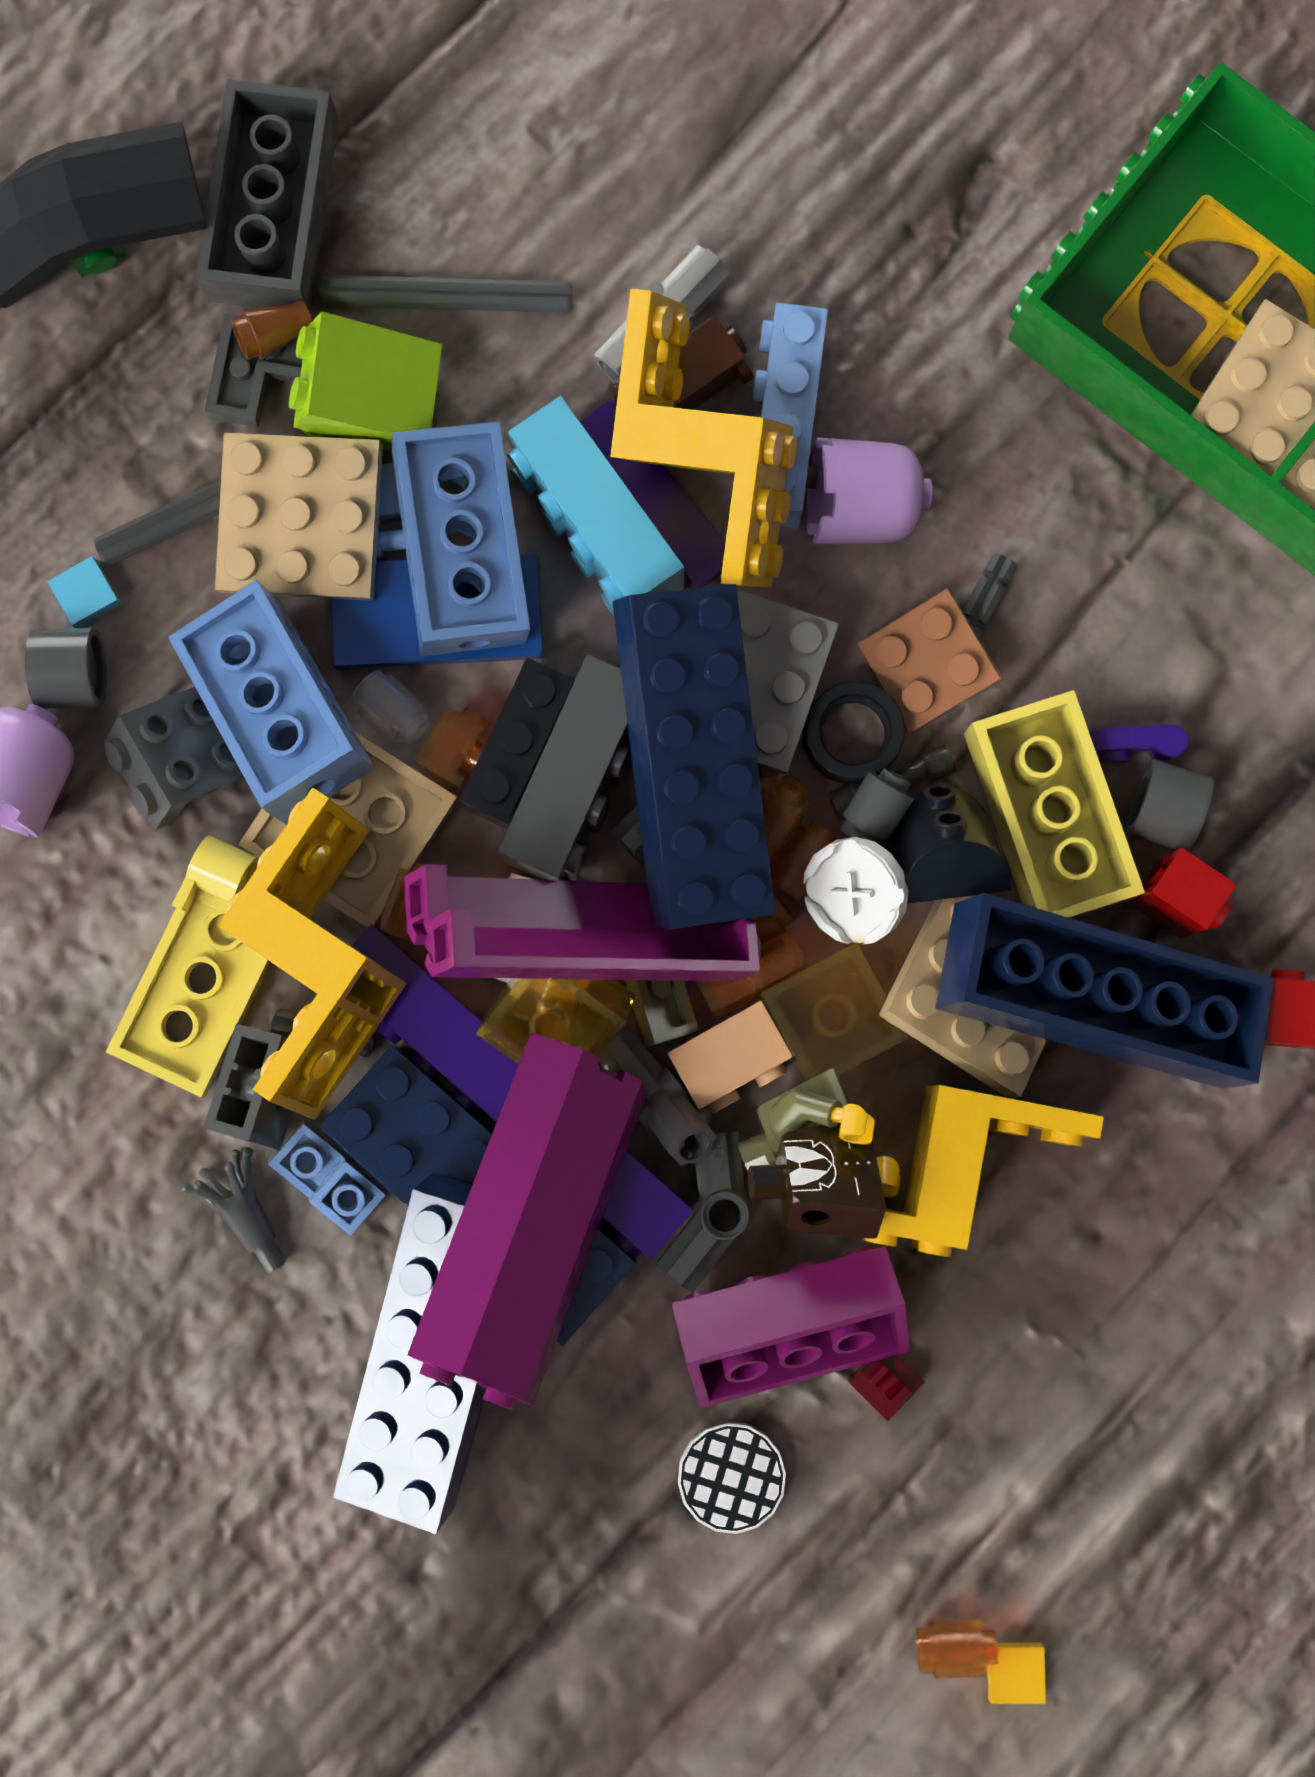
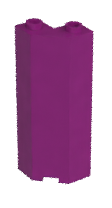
M425 864L404 877L407 933L413 944L425 945L429 954H427L425 966L431 977L733 982L760 972L761 942L757 936L754 919H741L731 924H728L726 921L672 930L652 926L647 884L447 876V865Z
M531 1032L407 1356L422 1363L420 1375L452 1386L455 1376L469 1380L486 1389L483 1400L512 1411L515 1410L518 1401L531 1406L534 1405L647 1096V1090L641 1079L625 1071L616 1073L603 1069L598 1065L600 1058L594 1054Z

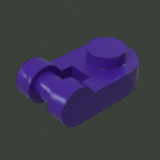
M1176 725L1121 727L1089 731L1096 754H1099L1100 764L1130 762L1131 753L1148 752L1151 758L1163 762L1182 754L1186 750L1189 741L1184 729Z

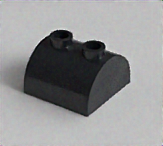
M944 783L932 784L923 791L912 795L915 798L890 840L885 842L886 850L893 855L904 871L905 883L909 891L907 904L972 896L981 893L1011 891L1009 868L987 814L977 799L962 790L955 789L952 785Z

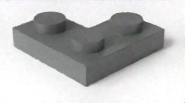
M224 314L204 413L208 419L259 427L268 380L275 379L293 383L296 377H300L302 359L296 357L298 337L263 360H260L258 356L247 360L240 349L231 324V319L239 316Z

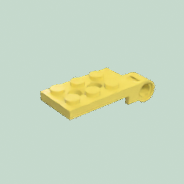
M211 835L206 836L202 840L190 861L186 877L172 903V906L176 907L113 1035L106 1053L199 1097L206 1098L226 1057L235 1025L242 1024L271 964L269 960L218 926L226 915V908L231 898L237 892L243 890L256 871L258 857ZM207 963L216 972V983L210 991L198 994L190 986V973L197 965ZM184 1011L191 1017L193 1029L186 1040L175 1042L167 1035L166 1023L172 1014Z

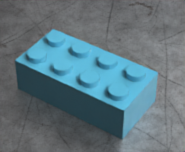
M561 395L508 431L512 450L507 453V456L514 466L511 469L514 478L528 496L534 491L536 492L538 500L544 508L540 511L544 520L557 537L563 533L566 534L573 548L570 554L587 579L592 575L597 577L599 585L603 590L600 596L613 616L612 601L628 595L684 589L683 564Z

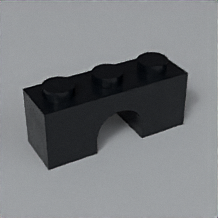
M526 658L459 799L464 810L508 830L575 682L574 678L530 658Z

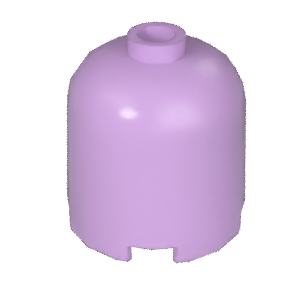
M816 438L812 444L808 466L818 467L816 489L806 488L805 510L808 535H814V544L899 542L909 536L919 522L922 510H929L932 502L931 479L923 477V470L916 454L906 446L888 442Z
M29 704L25 711L15 707H0V826L26 837H30L32 834L38 838L72 769L75 756L74 748L68 737L55 727L58 718L51 712L34 704Z

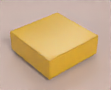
M1041 1642L987 1643L988 1700L990 1703L1046 1704L1045 1647Z

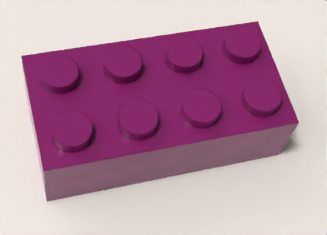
M886 1246L875 1249L869 1247L855 1248L841 1258L823 1263L815 1261L803 1262L794 1266L789 1272L767 1278L764 1276H751L740 1281L737 1286L715 1292L710 1290L696 1291L687 1295L682 1301L671 1303L686 1364L700 1408L910 1352L905 1302Z

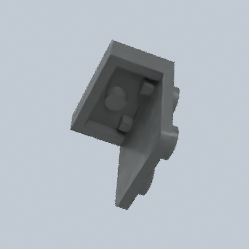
M195 687L119 715L103 742L109 764L115 771L121 772L131 789V799L135 809L141 816L147 817L154 831L172 824L188 802L245 779Z

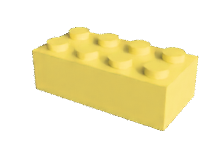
M1074 690L973 722L969 726L964 736L1022 904L1072 919L1131 900L1145 893Z

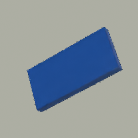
M538 553L519 554L530 623V632L525 644L421 656L407 560L376 561L374 601L331 598L334 667L336 670L511 661L526 660V658L543 659ZM461 584L454 588L457 594L463 598L473 599L481 595L478 589L470 584Z

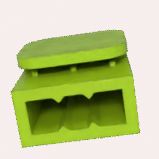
M321 311L307 327L303 326L301 328L296 344V357L302 359L300 377H296L293 381L289 396V408L296 410L293 428L301 429L308 437L380 440L383 443V450L392 452L393 432L432 428L442 344Z

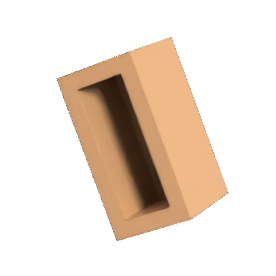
M762 1001L755 1003L667 1053L697 1109L700 1110L708 1105L713 1114L741 1099L736 1089L755 1079L758 1086L762 1087L787 1073L783 1062L793 1057Z

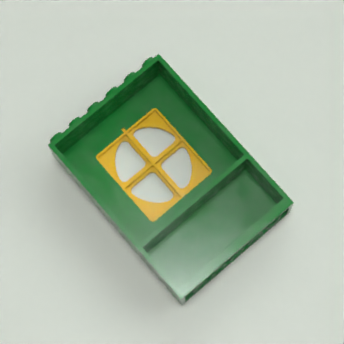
M1220 61L1207 78L1199 73L1192 80L1179 99L1181 102L1180 106L1173 115L1167 112L1150 133L1147 139L1149 143L1139 155L1134 152L1118 172L1115 178L1117 183L1108 195L1102 191L1083 216L1085 222L1077 233L1074 234L1070 231L1052 253L1051 259L1053 261L1042 274L1037 271L1030 278L1018 296L1021 300L1010 314V318L1015 323L1008 340L1315 576V510L1280 484L1315 439V421L1273 474L1269 476L1191 416L1192 411L1204 394L1191 386V374L1221 338L1229 337L1236 342L1238 341L1247 326L1242 319V311L1270 276L1275 273H1281L1290 280L1304 305L1308 325L1315 329V132ZM1202 241H1220L1240 245L1252 250L1258 257V263L1227 301L1218 302L1171 267L1168 262V255L1176 248L1186 244ZM1149 281L1160 283L1202 315L1206 321V327L1178 363L1171 367L1163 365L1154 355L1141 326L1139 314L1140 293L1143 286Z

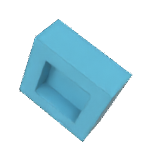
M93 556L47 581L74 628H82L122 605L102 567Z

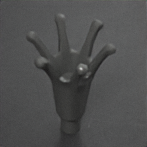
M251 1147L243 1149L242 1174L239 1161L240 1152L232 1150L230 1154L231 1162H227L224 1168L230 1181L231 1190H227L219 1183L208 1168H201L199 1174L212 1188L199 1180L195 1181L193 1185L183 1183L180 1188L183 1193L192 1194L217 1212L248 1252H254L265 1271L271 1273L281 1267L286 1261L273 1242L276 1236L257 1198L251 1169V1157L254 1151Z

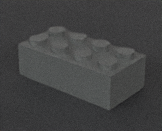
M227 79L205 216L207 229H203L196 279L209 302L248 307H265L293 303L302 299L310 313L339 118L330 91Z
M588 654L586 655L498 850L506 865L540 880L567 881L569 878L577 881L589 854L586 851L587 846L584 845V841L589 830L595 833L599 832L610 807V804L607 803L609 797L605 794L611 782L618 786L620 785L631 760V756H629L631 748L627 746L630 740L620 668Z

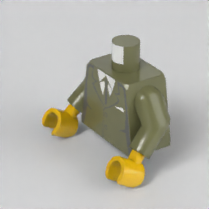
M834 1068L760 1105L757 1113L764 1132L739 1142L737 1145L748 1170L749 1166L772 1165L776 1163L781 1136L788 1131L819 1125L833 1128L838 1123H841L840 1139L849 1143L864 1145L872 1142L875 1120L861 1106L852 1103ZM889 1156L876 1157L884 1197H895L898 1194L901 1180L899 1174L900 1167L894 1158Z

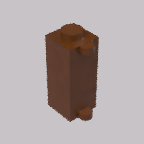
M716 316L689 333L686 345L681 346L678 368L682 370L683 387L680 398L674 401L673 408L694 410L739 378L743 384H746L754 378L752 371L745 363L746 356L744 354L747 353V349L742 338L731 326L725 329ZM619 383L616 384V385L613 387V388H614V403H615L616 406H617Z

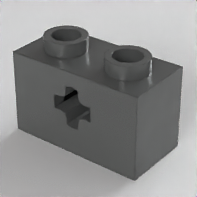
M240 1024L235 1025L203 1126L204 1129L281 1150L292 1111L269 1102L255 1092L253 1088L261 1078L260 1073L265 1061L274 1052L280 1050L288 1037Z

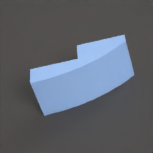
M304 1120L285 1140L281 1150H277L268 1160L269 1166L305 1194L313 1206L350 1236L386 1195L363 1171Z

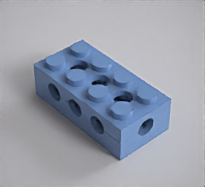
M500 422L393 432L392 458L421 656L525 644L530 632V623ZM445 483H456L465 491L460 494H449L440 486ZM455 533H461L468 536L473 543L468 546H457L451 543L447 537ZM461 584H470L476 587L481 595L473 599L463 598L457 594L454 588Z
M258 580L253 581L168 637L260 807L285 825L288 824L289 815L294 806L306 798L312 787L329 798L375 768L282 603Z

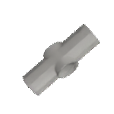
M697 245L661 284L654 282L645 290L654 291L685 304V313L689 316L691 330L696 321V315L730 280V272L714 252L709 248H702ZM627 320L594 354L595 363L601 368L604 375L615 384L620 382Z

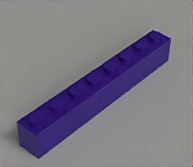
M370 924L352 944V947L407 983L377 1027V1030L395 1045L401 1039H404L417 1051L412 1061L434 1080L443 1074L457 1087L451 1095L474 1116L482 1109L497 1122L522 1056L434 977H431L424 968L379 928ZM627 1150L602 1217L618 1230L611 1238L634 1259L642 1252L651 1260L694 1209Z

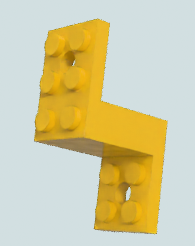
M631 289L610 457L646 464L735 474L720 583L736 584V586L772 587L773 577L777 578L779 576L783 562L782 546L777 545L780 523L784 524L790 510V494L788 491H785L787 470L794 467L798 450L797 438L792 436L793 426L761 417L673 408L674 401L680 398L683 387V374L678 366L681 346L686 345L690 331L689 316L685 313L686 305L654 291Z
M312 787L306 798L298 802L292 809L288 824L275 843L262 853L258 860L256 871L243 890L237 892L231 898L226 908V915L218 926L317 993L312 1003L304 1006L295 1017L292 1026L293 1031L280 1050L274 1052L265 1061L260 1073L261 1078L253 1088L255 1092L269 1102L315 1120L407 983L311 919L315 910L370 831V829L330 798Z
M943 1085L926 1086L904 1212L886 1209L878 1237L874 1239L864 1238V1241L896 1247L898 1237L913 1239L912 1248L918 1249L920 1252L944 1257H951L952 1247L967 1250L988 1130L1028 1137L1030 1128L1041 1130V1141L1082 1147L1084 1138H1101L1104 1117Z

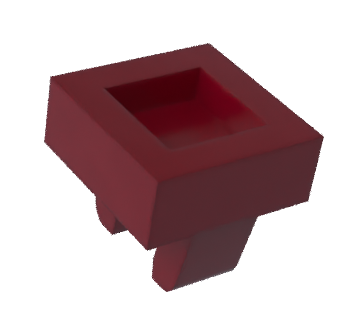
M898 1355L862 1364L847 1379L887 1422L925 1383Z

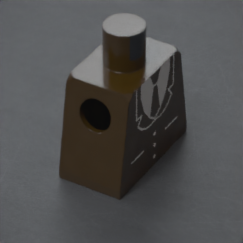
M838 1123L833 1128L819 1125L788 1131L781 1136L776 1165L749 1166L748 1190L750 1199H781L785 1226L791 1231L866 1239L878 1237L886 1211V1204L873 1140L870 1144L864 1145L843 1141L839 1138L841 1123Z

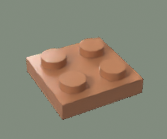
M948 588L857 643L885 692L896 701L904 718V725L911 734L1003 680L963 610Z

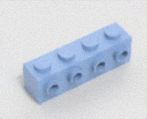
M776 302L773 321L763 320L759 352L769 353L767 371H756L753 401L763 403L761 418L793 426L792 436L797 438L798 450L794 467L787 470L785 491H788L790 494V510L784 524L780 523V527L798 529L803 510L828 309Z

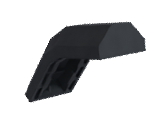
M182 121L64 144L27 160L0 183V308H7L65 263L94 251L207 229Z

